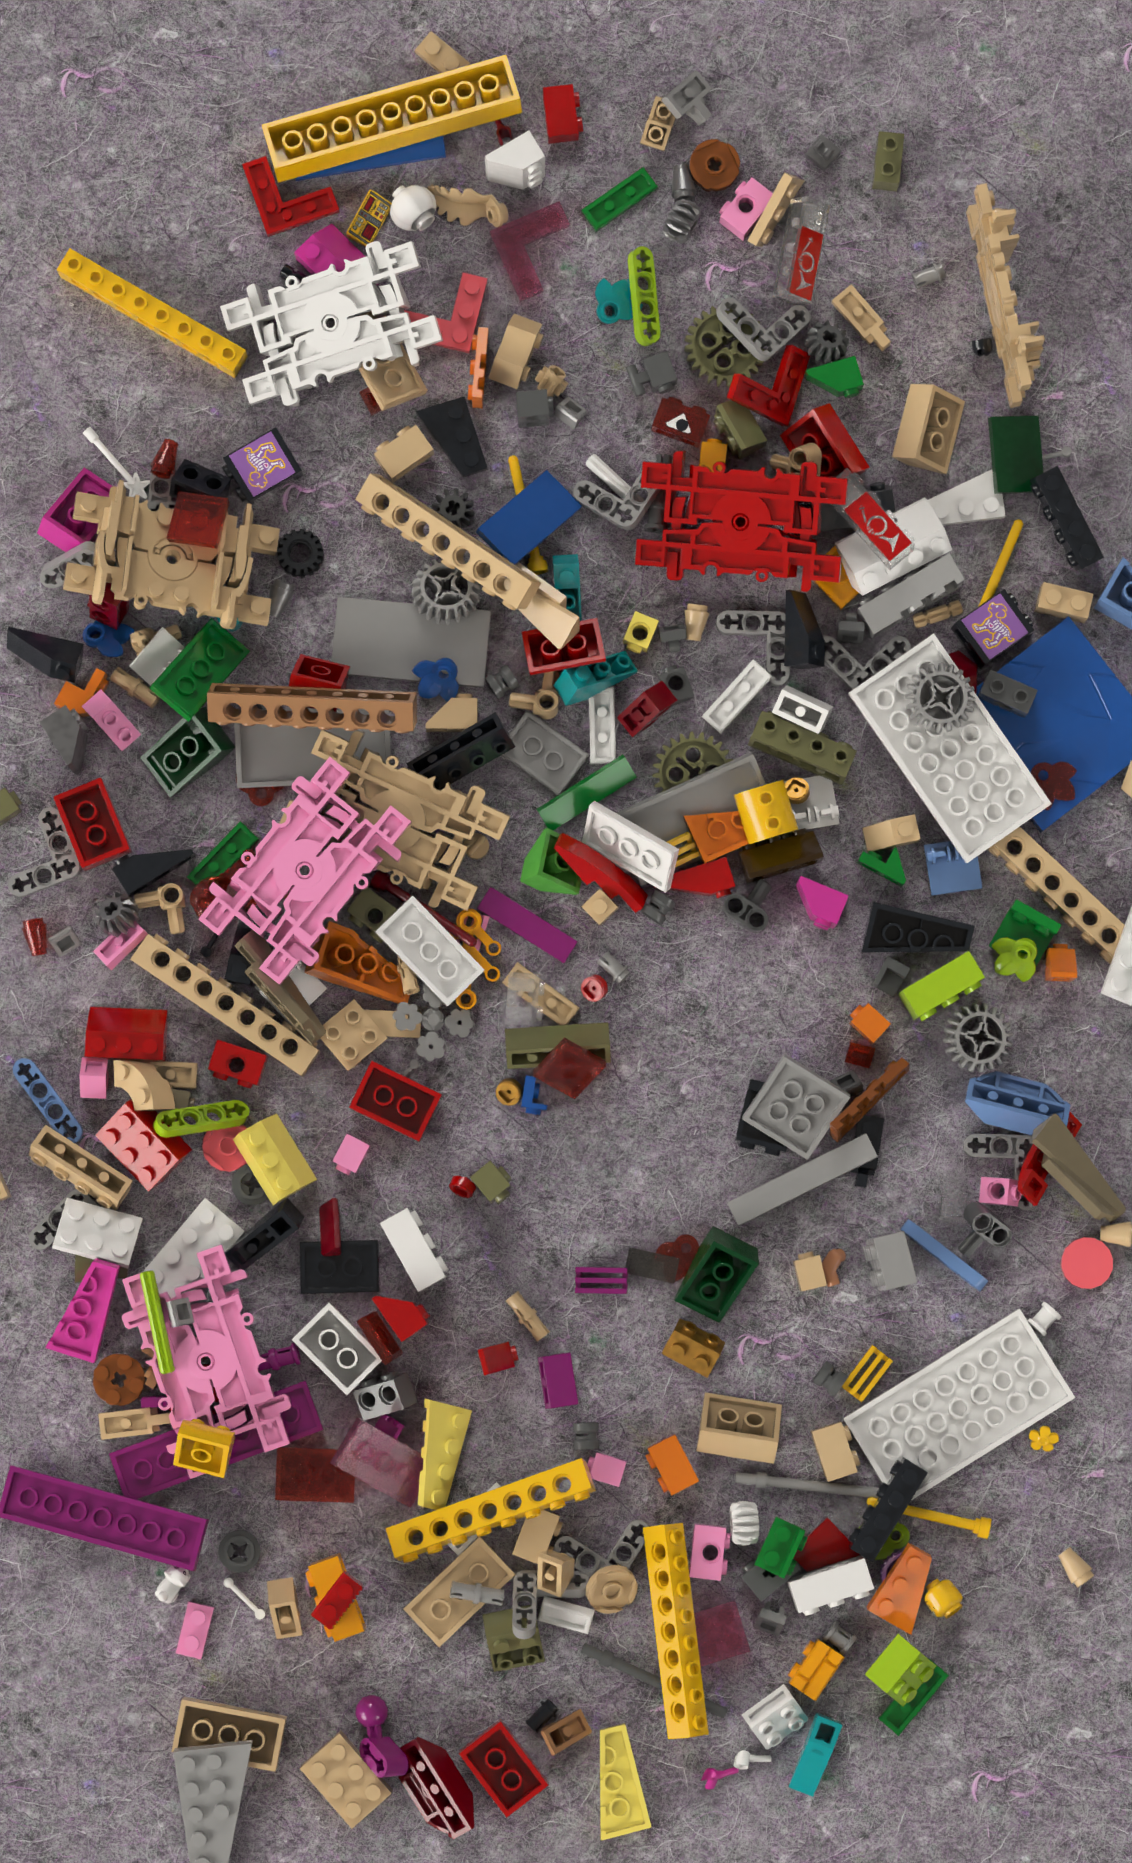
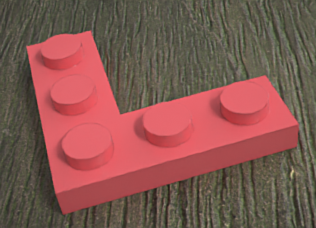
M462 273L451 321L437 318L443 341L432 345L470 353L472 337L475 333L488 281L487 278ZM404 310V312L409 313L411 322L429 317L428 315Z

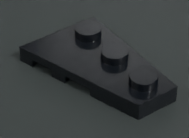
M465 396L416 411L420 420L426 425L463 478L488 470Z

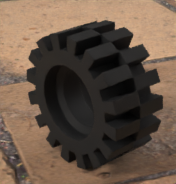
M300 529V531L291 530L290 534L286 533L284 538L279 541L277 557L280 566L287 574H291L292 577L296 578L297 576L305 578L306 575L311 576L314 574V571L320 569V564L324 560V551L319 538L314 536L312 532H306L304 529ZM303 544L310 549V557L307 561L297 563L292 560L290 553L295 545Z

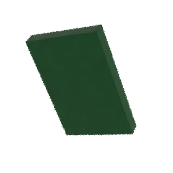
M996 416L988 418L994 494L1032 493L1030 479L1044 473L1039 416Z

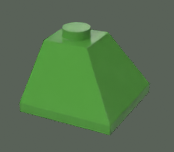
M546 828L524 859L520 882L539 891L577 895L580 891L582 879L554 849L561 834Z

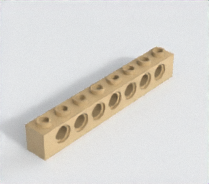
M370 473L355 499L362 504L361 509L371 515L376 513L382 518L381 522L392 529L396 527L401 530V536L411 542H415V540L422 545L421 549L432 556L436 554L441 557V562L451 569H455V567L463 572L461 575L463 578L472 583L478 582L483 586L482 590L493 597L499 596L503 599L502 604L511 610L526 609L541 585L540 581L380 474ZM388 497L389 506L385 509L383 501ZM406 510H408L409 512V519L407 522H405L403 519V515ZM425 524H428L430 528L427 536L423 532ZM446 537L450 541L448 549H445L443 545ZM468 550L470 560L465 563L464 553ZM488 564L490 566V574L486 577L484 567ZM507 578L511 581L509 590H506L504 587V582Z
M1018 827L988 848L995 857L998 858L1000 855L1007 862L1005 866L1013 874L1017 875L1019 873L1026 879L1024 884L1032 892L1036 893L1038 891L1045 897L1043 902L1050 909L1060 911L1064 915L1062 920L1069 927H1077L1082 932L1081 938L1090 946L1095 944L1101 950L1100 956L1111 964L1125 926L1115 915L1021 827ZM1009 842L1018 843L1020 846L1019 854H1011L1007 849V844ZM1033 859L1038 862L1039 869L1037 872H1030L1027 869V860ZM1047 877H1053L1057 880L1058 886L1056 890H1050L1045 886V879ZM1065 895H1073L1076 898V906L1074 908H1069L1064 904ZM1085 912H1090L1095 916L1094 925L1089 926L1084 923L1083 914ZM1103 930H1109L1113 933L1114 941L1112 943L1103 941Z
M147 934L130 960L303 1077L320 1053L316 1048L317 1042L311 1046L305 1038L302 1039L295 1034L297 1030L286 1021H283L282 1024L273 1019L275 1016L273 1012L264 1006L260 1010L253 1006L254 1000L242 991L239 995L231 991L230 989L233 985L221 977L217 981L209 976L211 970L201 963H198L197 966L188 961L190 956L179 948L175 952L167 947L169 942L158 934H155L154 937ZM161 953H167L170 957L168 965L160 967L156 963V959ZM181 968H189L191 971V977L187 981H180L177 974ZM204 982L212 984V992L207 996H202L199 993V986ZM232 997L234 1000L233 1007L230 1010H222L220 1007L222 998ZM246 1011H252L255 1014V1021L250 1025H245L241 1021L242 1014ZM272 1025L277 1030L276 1036L270 1040L263 1037V1029L266 1026ZM289 1040H295L298 1043V1049L293 1054H287L284 1051V1044Z

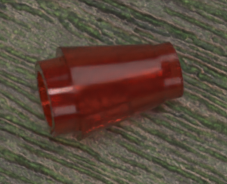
M164 439L150 464V472L154 476L170 479V476L174 474L179 445L177 442L171 439Z
M43 917L22 921L23 927L21 929L31 955L47 954V923H44Z

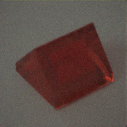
M850 1040L844 1062L870 1068L876 1048L872 1045Z

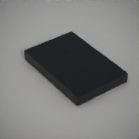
M378 1240L341 1241L342 1254L337 1256H322L321 1241L300 1242L301 1294L379 1292Z

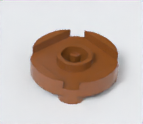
M717 139L706 140L700 143L693 151L690 158L689 171L693 181L704 191H722L730 187L737 179L740 158L732 145L720 142ZM714 159L715 162L722 164L719 166L718 171L708 168L710 160Z
M120 1353L112 1354L102 1359L93 1373V1386L97 1395L110 1405L123 1406L134 1402L141 1395L146 1381V1377H144L145 1371L141 1363L129 1355ZM116 1372L120 1375L125 1374L127 1378L123 1381V1387H120L118 1384L114 1385L112 1382L115 1379L114 1374Z

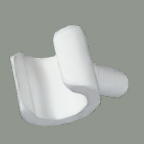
M742 1750L735 1756L734 1767L737 1769H748L749 1762H771V1755H750L748 1751Z

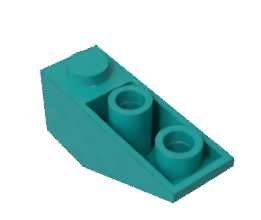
M578 554L552 555L554 588L567 596L566 609L579 616L580 621H582Z
M622 651L606 656L605 662L564 669L553 686L564 704L568 706L597 695L603 690L636 674L638 670L627 652Z
M819 1713L815 1714L789 1783V1788L812 1797L814 1796L843 1726L840 1721Z

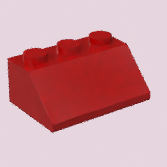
M830 403L812 409L780 434L790 452L807 443H814L820 448L822 453L820 476L849 478V483L870 468Z
M597 618L580 621L579 632L562 649L556 648L538 629L521 632L530 675L606 661Z
M90 1007L86 1027L85 1057L108 1058L110 1060L165 1061L168 1010Z
M374 1296L372 1298L401 1342L406 1341L430 1324L427 1320L430 1314L423 1304L416 1305L415 1302L383 1296Z

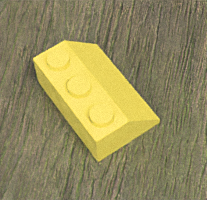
M277 1113L250 1126L233 1139L273 1206L317 1180Z

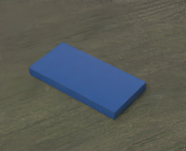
M546 470L476 530V533L492 550L516 565L576 514L582 505Z

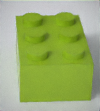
M970 951L903 989L898 993V996L913 1021L917 1018L924 1021L937 1013L935 1008L939 1005L946 1008L959 1000V993L964 991L965 995H968L981 987L980 981L985 976Z

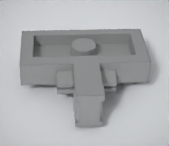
M698 70L693 71L661 99L676 119L686 113L698 125H701L712 115L704 105L705 101L703 99L712 88Z

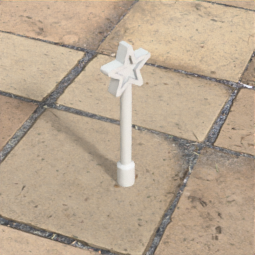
M88 427L83 434L100 449L127 480V482H124L125 488L130 490L129 497L135 498L137 494L147 500L148 497L144 489L150 485V480L140 481L136 472L132 478L99 440L97 433L91 427Z

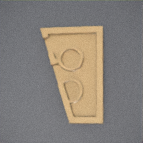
M783 174L753 229L748 242L755 246L763 247L764 244L770 241L775 226L784 216L786 209L803 185L804 180L795 175Z

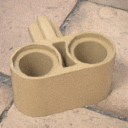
M807 443L793 449L789 457L773 454L769 465L775 470L780 468L783 472L800 474L802 463L814 461L817 464V476H820L822 453L816 444Z

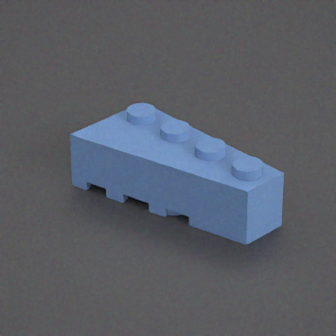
M1123 557L1096 602L1094 609L1132 630V567Z

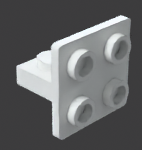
M784 1684L742 1714L766 1750L780 1744L783 1738L791 1732L799 1730L808 1721V1717Z

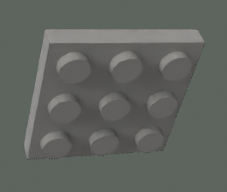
M784 1053L743 1114L742 1120L808 1160L829 1130L830 1123L839 1115L850 1099V1094Z

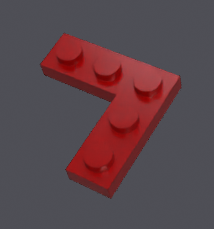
M266 156L242 164L268 237L340 212L331 186L282 202Z
M786 345L772 390L742 374H734L727 398L781 426H788L810 356H808L807 352L794 345Z

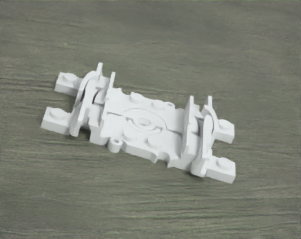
M374 241L366 245V257L354 261L344 259L345 269L342 272H337L335 265L330 264L328 270L307 276L302 279L301 283L297 277L288 276L285 281L288 288L285 289L278 286L268 290L267 297L270 305L265 306L260 287L256 284H251L247 287L248 297L220 306L227 331L231 332L252 325L260 353L270 356L263 360L266 372L242 379L249 404L253 405L281 395L284 405L300 406L298 391L311 389V385L318 388L317 379L320 375H326L327 381L332 383L335 377L360 369L362 363L366 370L374 371L377 368L376 358L382 361H394L396 358L403 356L400 343L405 344L411 365L414 367L419 366L420 358L417 349L441 342L443 338L435 315L411 322L409 313L404 312V309H409L410 305L400 278L397 275L421 267L414 242L410 241L383 251L381 243ZM387 280L392 283V285L379 286V288L376 285ZM372 311L373 316L377 317L378 319H373L368 314L362 316L358 315ZM330 318L335 320V325L332 328H328L326 325L327 320ZM276 319L277 324L273 322L268 324V321Z

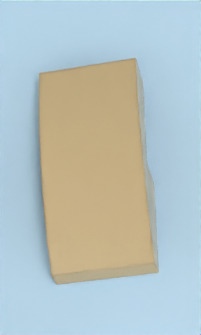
M656 96L640 144L665 151L676 118L661 101L662 98Z

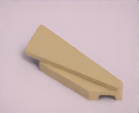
M518 562L516 564L517 567L541 582L528 607L518 610L556 648L562 649L579 632L580 617L566 609L567 596ZM488 564L484 567L486 577L490 574V566ZM507 578L504 582V587L506 590H509L511 581Z

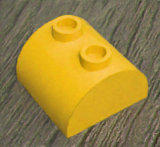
M784 780L734 795L748 844L798 830Z
M183 1419L178 1431L173 1465L224 1478L232 1453L235 1432H231L228 1427L222 1425L217 1427L205 1425L199 1419H192L191 1421Z

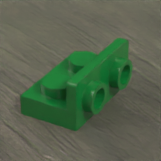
M775 1516L754 1565L783 1579L786 1574L791 1576L797 1561L793 1560L796 1551L803 1550L808 1538L804 1536L806 1530Z

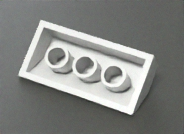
M925 497L889 515L892 521L912 542L891 561L883 555L862 530L835 542L839 556H842V564L851 587L862 596L952 550L945 528ZM885 518L882 519L885 523L884 530L879 533H875L874 535H881L887 530V521L885 520ZM900 533L893 538L884 536L879 538L887 540L891 544L893 552Z

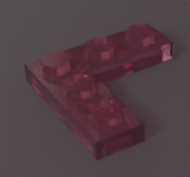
M560 201L489 231L520 302L543 293L542 285L524 246L570 227Z

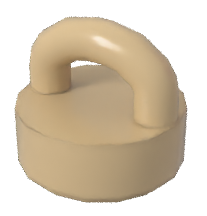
M474 833L471 840L466 838L464 844H470L466 853L468 857L478 860L487 855L489 842L484 835Z

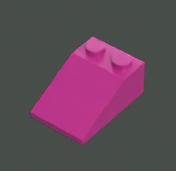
M84 467L42 517L37 534L64 552L86 541L95 543L98 536V524L73 519L76 493L78 491L109 497L110 488L113 486Z

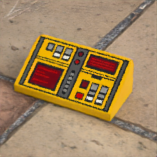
M370 189L346 232L347 238L365 247L367 244L372 243L388 216L392 203Z

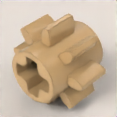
M551 365L549 368L544 366L535 377V380L539 382L537 389H547V397L559 396L568 385V382L564 380L566 377L565 372L555 365Z

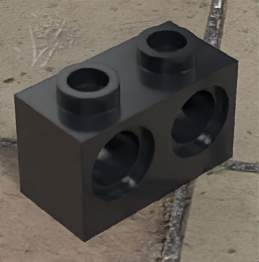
M184 459L171 478L169 496L199 509H207L211 514L216 515L229 495L231 478Z

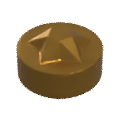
M795 777L785 783L790 803L801 804L808 799L810 790L808 783L804 779Z
M512 1078L502 1080L496 1088V1097L504 1105L511 1106L516 1104L523 1095L521 1084Z

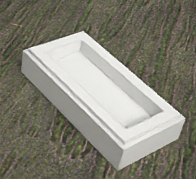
M544 1596L538 1621L588 1634L595 1610Z

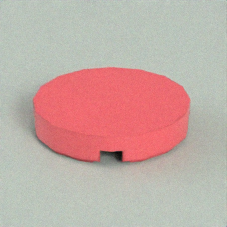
M241 1125L206 1132L203 1137L202 1149L205 1159L211 1166L220 1171L232 1172L247 1164L233 1141L240 1132L247 1129L246 1126Z
M1082 1237L1072 1241L1065 1247L1061 1259V1269L1064 1277L1072 1285L1079 1288L1092 1289L1101 1286L1108 1280L1113 1270V1258L1109 1248L1103 1242L1095 1238Z

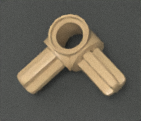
M175 624L165 628L176 640L182 638L178 625ZM145 628L130 635L131 644L137 656L158 631L155 632L152 628Z
M559 670L544 673L542 689L535 692V695L512 692L509 697V706L511 708L533 710L534 715H538L545 720L554 718L558 713L560 696L553 685L559 678ZM544 701H550L554 705L546 709L540 704Z
M169 883L165 886H158L157 891L134 895V902L138 905L139 909L160 906L163 911H167L171 934L185 932L182 908L186 907L185 894L178 885ZM175 889L179 892V898L176 902L170 903L166 900V894L169 890Z

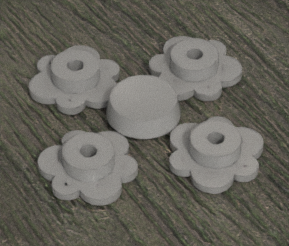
M424 983L422 989L425 993L422 995V999L426 1002L429 1001V1005L432 1008L426 1010L422 1015L417 1011V1005L401 1002L397 1006V1011L392 1016L396 1020L395 1025L398 1030L408 1029L412 1031L416 1028V1024L422 1022L423 1027L430 1031L425 1036L418 1038L420 1045L416 1048L417 1055L425 1057L426 1061L430 1062L434 1058L438 1059L444 1055V1049L442 1048L444 1040L438 1038V1035L433 1031H438L445 1024L449 1028L450 1035H458L464 1038L468 1036L469 1029L474 1026V1022L470 1019V1011L465 1009L460 1011L453 1009L450 1013L451 1015L444 1019L442 1012L436 1009L443 1002Z

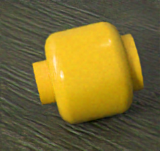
M937 1578L926 1586L928 1592L924 1596V1602L936 1617L948 1619L962 1608L963 1596L951 1580L939 1581Z

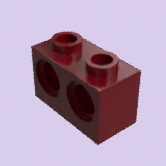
M106 582L101 605L95 604L92 601V595H89L87 604L89 607V618L118 630L129 611V601L114 599L115 594L111 591L112 583Z
M661 680L645 690L617 719L633 738L650 727L678 700Z

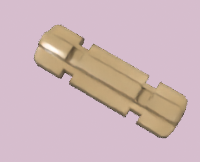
M959 600L950 602L947 606L944 604L926 610V613L914 614V625L916 628L926 626L927 623L933 624L948 619L950 615L953 617L960 615L963 612L962 605Z

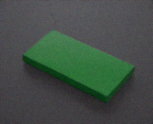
M211 618L149 689L189 722L207 702V692L211 684L223 683L249 654L250 650Z

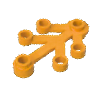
M471 908L460 911L456 917V925L473 937L475 935L485 945L487 954L491 956L498 955L501 952V945L482 929L481 915ZM467 916H471L473 918V924L471 926H466L464 924V919ZM463 942L462 947L484 969V977L490 982L497 981L500 977L499 969L492 966L475 947H470ZM492 943L498 946V950L495 953L489 951V945ZM490 969H495L497 972L496 977L490 979L487 975ZM471 984L455 999L456 1004L465 1010L471 1009L477 1000L475 993L471 991ZM463 994L470 996L468 1003L461 1002Z

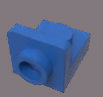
M525 1076L521 1108H526L525 1113L541 1115V1111H547L548 1105L532 1103L533 1098L538 1099L540 1083H535L536 1077Z

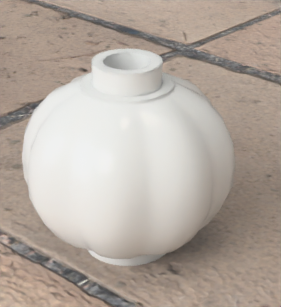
M402 185L393 192L392 196L394 199L390 207V215L393 222L399 228L407 231H423L435 220L436 199L431 191L419 185H411L406 188Z

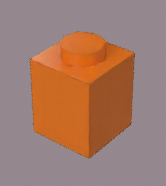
M869 1003L864 1007L859 1004L849 1015L853 1018L849 1024L871 1044L891 1025Z

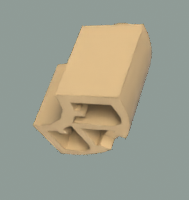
M513 314L495 356L488 379L515 389L518 388L521 380L526 382L531 367H528V363L534 348L539 349L544 336L540 334L541 323Z
M113 1060L114 1086L123 1088L129 1093L133 1101L134 1111L175 1109L171 1087L167 1079H163L156 1071L158 1068L144 1061Z

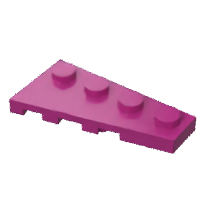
M98 1258L93 1260L45 1348L91 1363L97 1361L120 1265Z

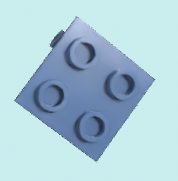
M951 841L924 845L931 896L982 889L978 856L965 863Z

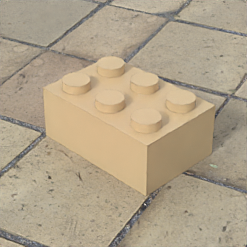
M341 1730L300 1767V1770L351 1829L391 1795L393 1791L383 1778L377 1777L361 1758L359 1750Z

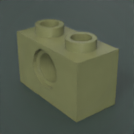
M879 131L876 141L872 189L897 192L900 183L904 134Z
M368 887L360 892L347 909V912L351 915L349 920L359 928L363 925L371 930L369 935L379 943H382L383 940L375 931L397 911L395 907ZM374 910L383 913L382 921L377 924L371 923L368 919L369 914Z

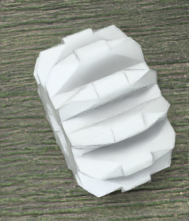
M748 1501L732 1503L729 1511L732 1542L742 1546L756 1544L759 1536L757 1505Z

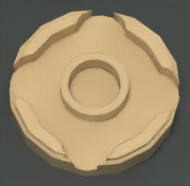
M610 1565L597 1570L590 1577L586 1585L585 1595L590 1605L597 1612L605 1614L617 1613L623 1610V1606L626 1604L629 1606L633 1602L637 1594L638 1584L629 1569L620 1565Z

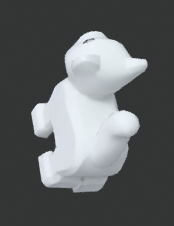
M173 1565L164 1572L166 1577L161 1581L155 1592V1596L167 1604L176 1600L180 1589L185 1587L191 1578L187 1569Z

